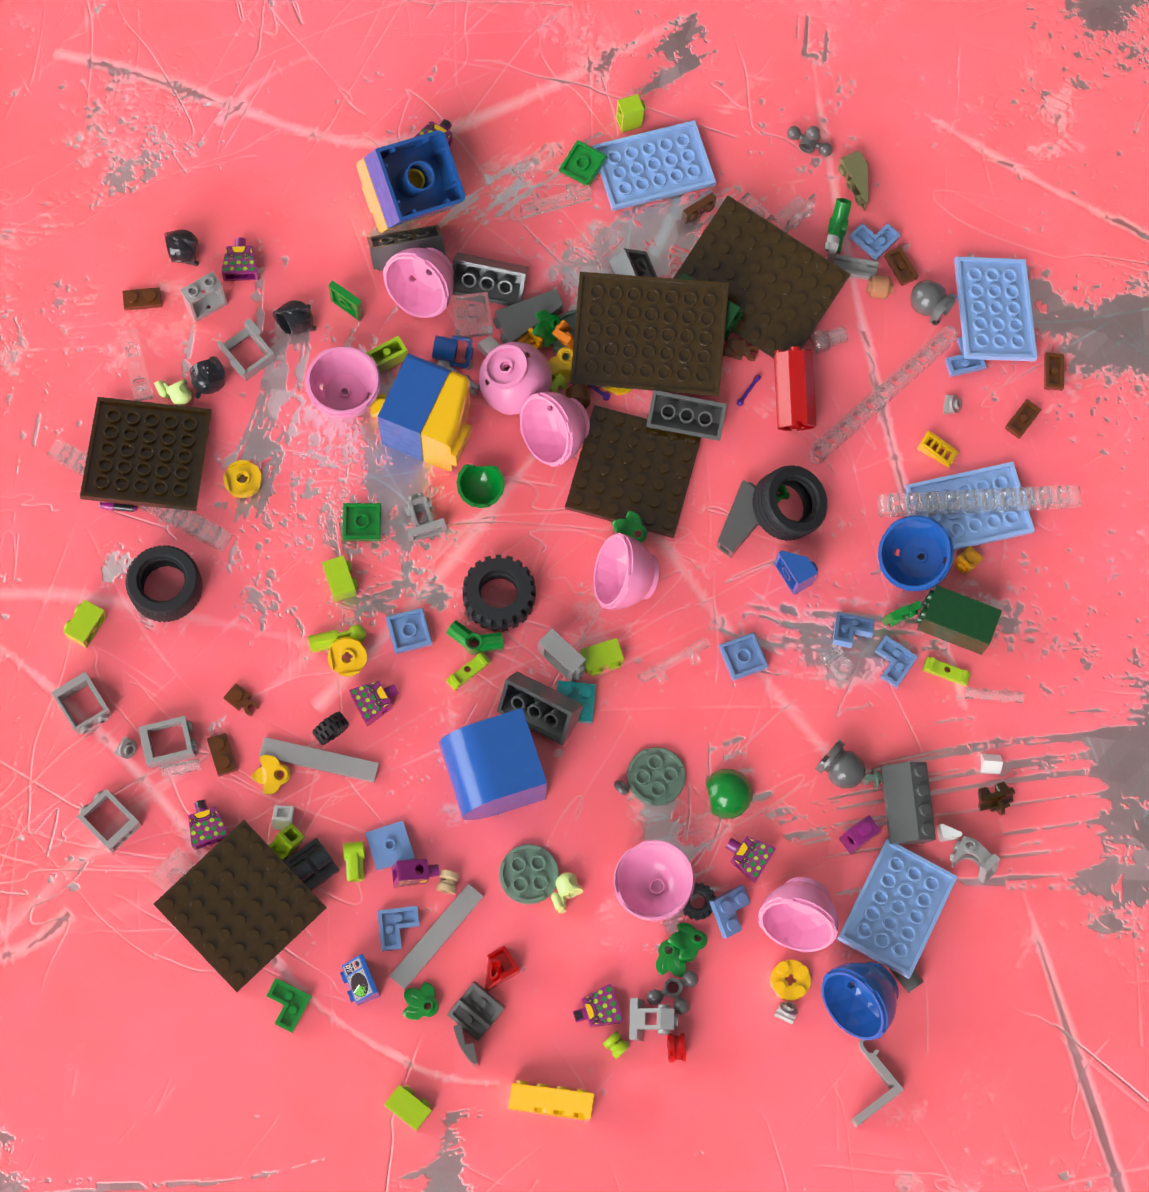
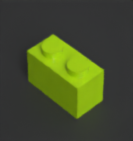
M638 94L617 101L616 120L621 133L642 127L646 107Z
M398 335L366 352V354L373 358L380 374L404 362L408 350Z
M344 555L322 562L335 602L357 596L356 589L359 587L356 578H351L352 566L349 560H345Z
M84 599L82 604H78L75 608L73 618L66 622L64 634L67 638L87 648L106 619L107 614L103 609Z
M617 638L580 649V654L586 659L585 672L587 676L591 674L592 676L600 675L603 673V670L609 668L610 670H616L624 663V657Z
M399 1085L385 1102L384 1106L415 1131H418L432 1113V1110L429 1109L431 1104L423 1098L418 1100L414 1097L413 1094L415 1092L407 1085L404 1087Z

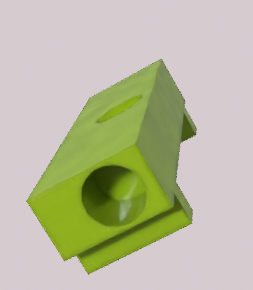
M481 652L457 672L451 674L446 679V682L456 691L491 664V661L484 652ZM470 668L471 671L465 672V669Z
M933 657L926 658L922 671L965 687L971 675L968 670L956 668L935 660ZM944 668H948L950 672H946Z

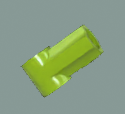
M364 841L343 843L347 882L364 881Z

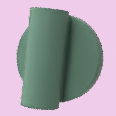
M875 768L871 769V774H866L861 783L863 785L873 783L874 788H878L879 783H882L880 772H877Z

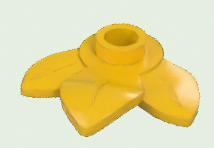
M568 347L561 348L557 355L548 361L551 373H560L565 378V383H568L571 379L573 351ZM564 353H567L569 356L567 360L562 358Z
M263 755L260 756V762L263 767L257 769L251 775V778L257 783L264 785L263 794H274L279 790L281 784L289 781L291 772L287 766L280 765L276 757ZM279 771L284 772L283 778L278 777L277 774Z

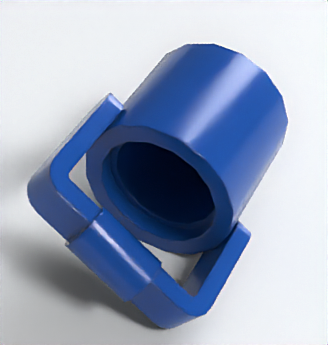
M436 335L432 359L450 362L451 366L467 368L473 356V341L469 337L452 335V338ZM458 340L468 342L465 363L455 362Z

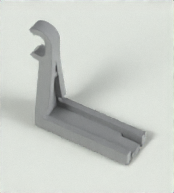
M836 235L827 236L825 249L828 250L826 259L851 274L850 277L868 280V278H872L873 275L877 274L878 261L836 255L840 238Z
M860 1039L858 1044L860 1051L870 1062L885 1085L892 1089L852 1118L851 1122L855 1128L863 1124L864 1121L895 1099L904 1090L876 1056L879 1050L869 1053L863 1046V1042L867 1040Z

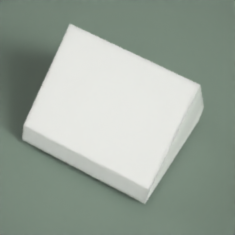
M981 754L980 773L1000 775L1003 765L1001 755Z

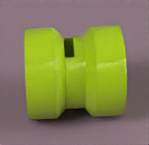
M615 1031L602 1044L606 1049L612 1051V1056L615 1059L619 1058L631 1046L621 1038V1034L618 1031Z

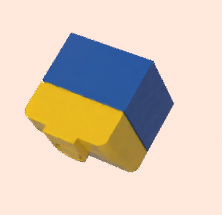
M437 130L374 149L357 162V170L363 185L362 190L370 213L373 214L380 233L444 213L465 199V192L446 136L442 131Z
M408 353L377 416L381 444L423 461L424 459V462L446 471H452L454 466L457 467L473 429L472 425L467 424L471 408L469 378Z

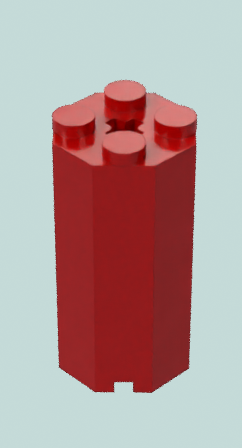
M795 346L790 347L788 351L775 350L777 430L792 431V429H797V431L814 429L817 424L812 349L801 350V347Z

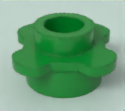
M781 485L778 488L781 494H777V503L790 497L785 485Z

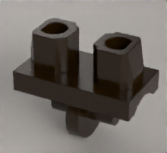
M1005 782L997 783L995 785L996 792L990 793L988 787L978 789V808L980 811L990 809L991 812L997 811L999 815H1004L1005 808L1010 807V803L1013 802L1015 791L1013 787L1009 788Z

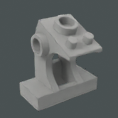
M422 492L409 496L404 509L407 516L411 515L415 528L407 530L410 543L446 531L444 518L433 520L430 509L433 507L429 497L427 498ZM426 512L428 521L418 523L416 514Z
M963 836L961 841L958 840L953 850L956 854L951 853L950 855L952 868L963 859L973 860L979 867L978 880L982 884L987 882L998 871L1000 858L996 854L992 855L976 839Z
M630 998V1040L644 1041V1031L658 1030L657 1034L668 1035L674 1029H677L678 1014H674V1009H671L670 1005L660 1004L658 1008H644V1000ZM657 1014V1025H646V1015Z

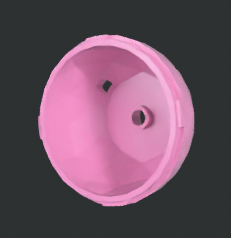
M408 248L392 256L383 269L386 289L393 301L405 313L413 317H435L441 314L450 303L454 288L453 266L450 260L439 250L434 248Z
M508 342L495 347L485 357L479 371V385L484 399L492 408L507 415L521 413L523 404L531 395L550 391L552 384L551 367L547 358L537 348L523 342Z
M344 346L326 349L319 353L310 364L305 379L306 392L314 406L325 415L336 419L355 418L370 409L377 399L381 383L380 372L373 358L359 349ZM347 390L348 394L343 395L342 391Z
M540 392L531 395L521 408L520 431L525 444L535 458L551 467L559 466L569 461L579 451L589 433L590 422L588 414L583 405L576 399L568 398L556 392Z
M622 533L610 536L602 545L594 567V592L600 606L604 609L618 610L628 608L641 600L650 598L656 589L659 579L657 558L651 555L643 544L631 536Z
M805 877L789 879L766 897L759 910L758 923L760 928L772 940L786 948L801 952H814L826 948L836 939L839 925L836 908L830 899V893L826 887L813 879Z

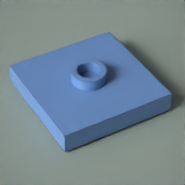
M423 607L386 617L395 655L433 645Z
M754 632L718 645L732 681L769 668Z
M403 821L365 832L377 871L392 867L399 860L415 859Z

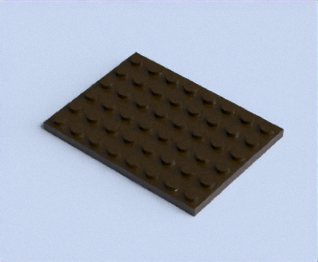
M727 195L673 279H677L679 275L682 276L685 273L699 281L729 283L728 300L745 310L732 332L753 346H757L758 349L774 359L775 350L788 351L790 347L795 346L803 348L851 274Z
M580 272L570 384L719 396L729 283Z

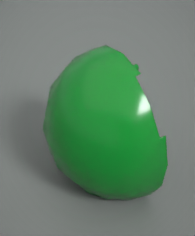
M465 464L459 471L456 481L458 494L463 502L475 508H487L495 504L503 495L505 487L504 477L499 468L490 465L475 466L473 464Z
M721 769L712 773L706 779L705 783L713 815L722 819H734L741 816L749 808L753 799V789L749 779L743 773L734 769Z

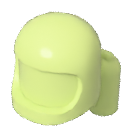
M182 379L171 386L161 380L154 383L159 395L166 399L170 396L172 402L176 405H186L192 399V393L187 387V379Z
M570 872L558 876L556 879L558 893L553 892L551 896L554 907L559 914L566 912L567 899L583 893V888L578 885L576 875Z

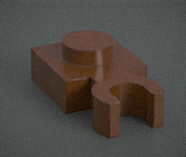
M729 336L724 356L742 360V357L745 356L749 361H755L756 356L751 355L750 352L757 353L758 347H747V341Z
M237 683L223 697L225 701L238 711L243 707L245 713L250 717L253 716L249 711L251 706L257 709L260 708L257 702L249 701L252 697L251 694Z

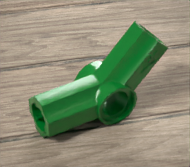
M845 198L836 199L833 215L830 217L827 229L828 235H836L840 238L836 254L841 252L852 201Z
M457 620L446 631L449 637L463 646L471 655L504 649L502 632L479 635L470 631ZM477 641L479 645L474 648L470 647L469 643Z

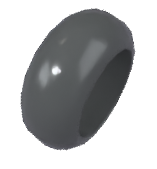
M616 780L614 782V788L620 794H629V787L623 781Z

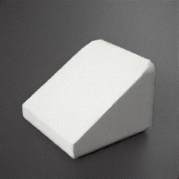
M489 336L477 344V349L487 356L489 352L500 344L493 337Z
M275 805L272 829L283 830L289 824H293L295 807Z
M944 824L937 826L940 842L958 840L962 836V832Z

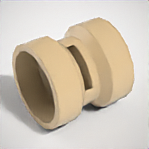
M440 870L439 877L441 880L437 883L436 890L446 894H455L457 889L455 884L459 880L460 874L449 870Z

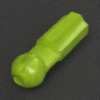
M355 624L348 631L344 632L332 630L308 636L311 653L330 649V645L343 637H352L363 642L367 634L363 626Z

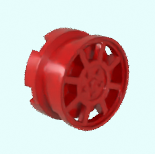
M673 1033L667 1035L669 1063H674L675 1060L686 1062L684 1033H680L679 1037L678 1035H673Z

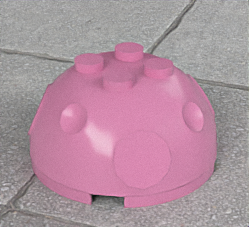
M659 840L644 841L630 850L628 849L618 861L614 872V889L620 904L632 915L647 921H661L678 914L687 905L695 887L692 866L685 854L674 845Z

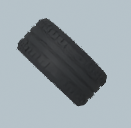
M795 465L783 466L764 476L756 485L752 498L754 514L759 525L772 537L785 541L802 538L817 530L823 523L828 508L826 492L819 479L807 469ZM781 485L791 487L800 496L803 504V514L799 521L788 519L778 507L776 497L778 488Z
M170 545L150 547L144 552L142 551L141 554H138L131 562V565H129V569H127L125 578L127 594L138 612L150 620L158 622L179 620V618L188 615L195 608L197 602H199V598H201L203 586L199 569L191 556L178 547L175 548V546L171 547ZM170 566L177 568L184 574L185 582L183 588L176 597L168 601H156L144 594L146 578L159 567Z

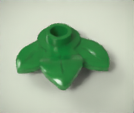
M540 310L535 313L539 322L532 334L543 338V347H549L556 340L552 332L560 324L561 319L558 315L550 314L547 310Z
M628 511L626 519L612 521V527L617 534L622 533L631 536L640 543L646 540L648 532L646 527L642 525L641 517L637 513ZM636 530L641 531V537L635 536Z
M679 923L677 924L678 932L673 933L667 942L674 947L680 948L679 959L686 961L695 958L698 950L703 949L707 945L708 939L703 931L696 930L691 924ZM699 937L701 941H695L694 938Z
M668 940L662 942L658 948L659 957L655 964L658 973L662 976L670 971L674 976L683 978L686 972L685 962H691L695 958L682 961L679 959L680 948L672 946L667 942ZM666 947H671V954L665 952Z
M424 982L420 990L409 988L404 991V999L408 1004V1007L402 1013L404 1017L410 1020H419L423 1016L433 1017L437 1014L439 1003L435 999L436 991L431 984ZM431 1003V1008L426 1010V1005Z

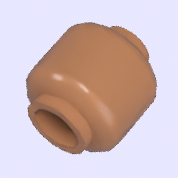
M875 274L872 278H868L866 292L869 293L871 298L885 300L889 294H893L894 283H891L889 276Z

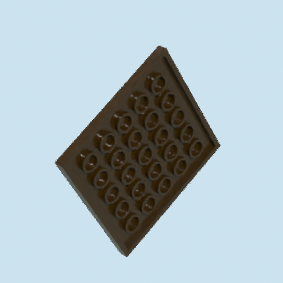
M97 397L80 499L197 511L212 413L211 409Z
M594 405L589 421V433L583 442L565 509L611 522L617 519H626L628 511H633L641 517L642 525L646 527L647 531L674 538L701 437L646 427L648 420L646 418Z
M245 819L153 903L236 992L246 985L327 908Z

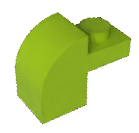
M291 823L276 835L274 841L269 846L284 861L299 848L305 836Z

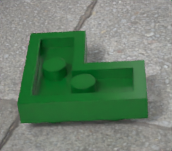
M916 601L889 613L881 620L884 626L891 624L893 627L907 619L906 616L909 619L919 614L918 610L922 608L920 601Z
M275 978L266 997L284 1005L274 1024L293 1034L312 996Z

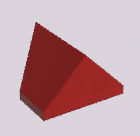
M505 945L487 955L488 964L485 990L489 991L520 973L518 965Z

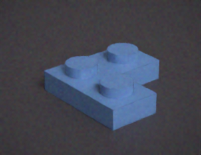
M862 223L850 234L849 238L876 261L900 238L901 234L888 223L877 234H874Z
M958 337L957 344L961 355L945 359L949 376L954 377L985 370L986 364L984 360L964 359L962 337Z
M837 612L832 644L851 648L854 635L872 638L875 619Z
M887 635L875 650V653L890 662L880 678L897 689L918 656Z
M738 885L709 901L722 938H729L742 930L736 911L751 903L745 886Z
M418 906L377 911L382 952L402 949L400 929L420 927Z

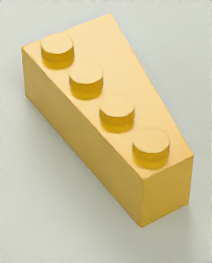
M516 1080V1083L511 1084L509 1110L590 1121L594 1093H589V1090L577 1089V1091H571L568 1087L557 1086V1089L548 1088V1084L542 1083L531 1086L528 1085L527 1081Z

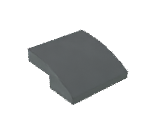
M474 981L447 1015L458 1025L461 1024L466 1032L479 1041L506 1007Z
M461 1024L453 1026L458 1045L465 1058L474 1068L478 1067L474 1043L465 1045Z

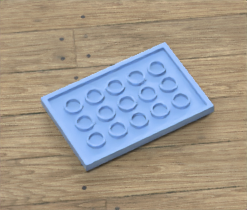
M695 120L592 145V148L608 157L599 173L612 211L716 185V180Z
M956 256L954 266L964 359L1036 361L1037 349L1026 259Z
M1014 462L905 486L912 514L926 516L942 524L953 541L954 550L1027 535L1035 531Z
M887 838L837 940L909 979L958 876L899 844H890Z

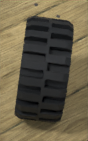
M496 555V558L491 559V556H487L485 561H477L475 567H470L468 570V575L465 576L462 587L463 604L467 614L471 615L472 621L474 623L479 622L480 627L484 629L490 627L491 631L497 632L498 628H502V632L508 631V627L512 626L513 629L518 627L519 623H524L527 620V616L532 613L536 597L535 580L530 575L528 567L522 566L521 561L516 560L515 562L513 557L508 555L506 559L501 558V555ZM505 579L516 587L517 598L509 606L495 608L482 600V587L491 580Z

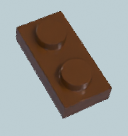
M712 192L683 210L681 219L685 224L690 221L694 222L704 212L708 213L714 209L717 197Z
M901 246L885 253L884 258L901 286L918 279V274Z
M160 287L123 291L124 310L162 307Z
M1045 353L1044 389L1059 391L1064 389V354Z
M1026 399L1004 429L1020 439L1042 409Z
M223 733L207 738L218 777L238 771L227 734Z

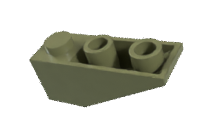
M859 150L841 158L838 171L841 176H844L848 189L853 192L857 205L861 206L864 211L869 202L868 164Z

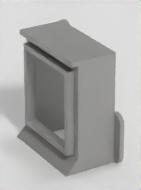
M247 319L244 322L245 328L225 343H222L220 340L217 341L218 349L226 356L232 367L245 381L275 361L274 352L259 336L261 331L251 319ZM250 336L265 356L245 370L230 353V350Z

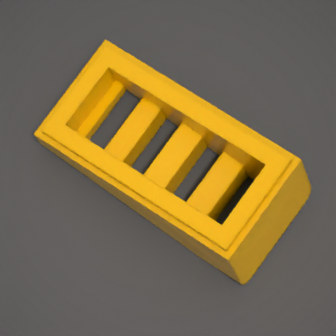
M929 430L917 448L920 452L948 468L959 453ZM928 441L932 442L930 446L926 445ZM934 445L938 446L936 451L932 449ZM942 448L944 452L942 455H939L938 453ZM949 452L951 455L948 458V460H946L945 456Z

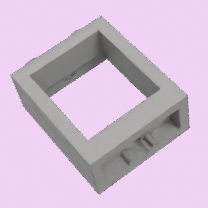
M213 271L180 289L186 309L195 322L228 305L223 286Z
M551 629L538 642V653L568 681L573 682L575 679L578 681L585 674L586 659L554 629Z
M86 672L51 692L77 735L90 732L93 726L106 722L109 716L112 715ZM89 686L103 711L77 725L63 701Z
M185 716L138 727L146 765L149 769L196 757L195 751H198L196 740L191 738V732H194L192 722L188 721ZM182 725L187 750L155 757L150 732Z
M105 789L94 796L92 803L86 804L79 810L77 818L111 853H114L142 825ZM109 798L129 821L107 841L86 818Z

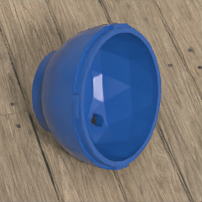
M920 515L903 517L893 522L881 538L878 546L880 570L885 578L898 588L906 591L929 590L942 582L951 570L954 562L953 541L943 525L932 518ZM897 549L900 550L899 556H896ZM920 554L925 555L923 560H919Z
M850 962L833 968L823 977L822 999L833 1021L848 1034L863 1040L879 1039L884 1035L895 1018L897 999L899 997L898 985L887 969L874 962Z

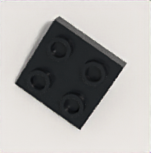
M317 838L284 860L311 891L340 871Z

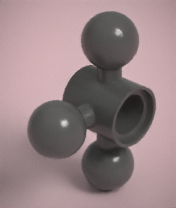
M791 126L787 130V137L790 140H801L799 148L803 152L811 154L817 148L820 155L824 157L832 154L833 147L830 143H819L821 135L820 129L817 126H810L804 135L797 126Z
M688 971L683 975L682 980L670 978L665 982L662 990H650L647 993V1001L651 1005H659L664 996L674 998V1010L676 1013L684 1015L690 1010V1004L686 999L681 998L680 993L684 986H696L699 977L695 972ZM670 983L676 984L678 992L670 993L667 985Z

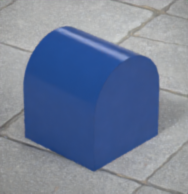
M522 708L469 724L447 734L439 741L440 750L464 820H477L495 816L546 799L547 781Z

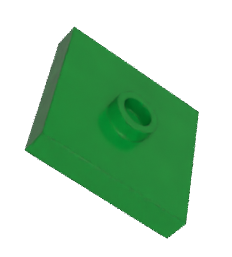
M577 140L560 166L559 172L589 188L608 157Z
M332 280L328 284L331 302L360 321L364 317L362 301Z
M343 503L342 541H381V503Z

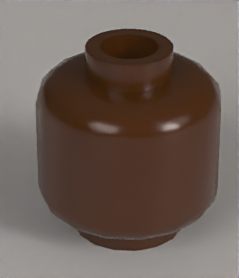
M573 384L566 389L565 396L576 399L585 409L590 405L591 400L588 387L582 384Z

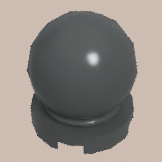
M933 280L918 282L913 287L910 295L913 309L923 316H930L929 322L934 326L941 322L938 319L942 314L946 316L956 303L955 300L958 298L954 293L946 295L945 288Z
M839 739L828 752L830 756L826 754L815 769L820 774L823 771H827L829 780L835 786L841 789H851L862 782L866 771L865 764L858 754L852 751H844L845 743Z

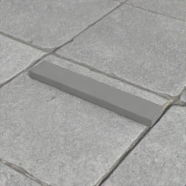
M264 737L259 756H274L279 762L375 783L379 767L377 762Z
M468 883L391 973L390 978L405 990L484 896Z

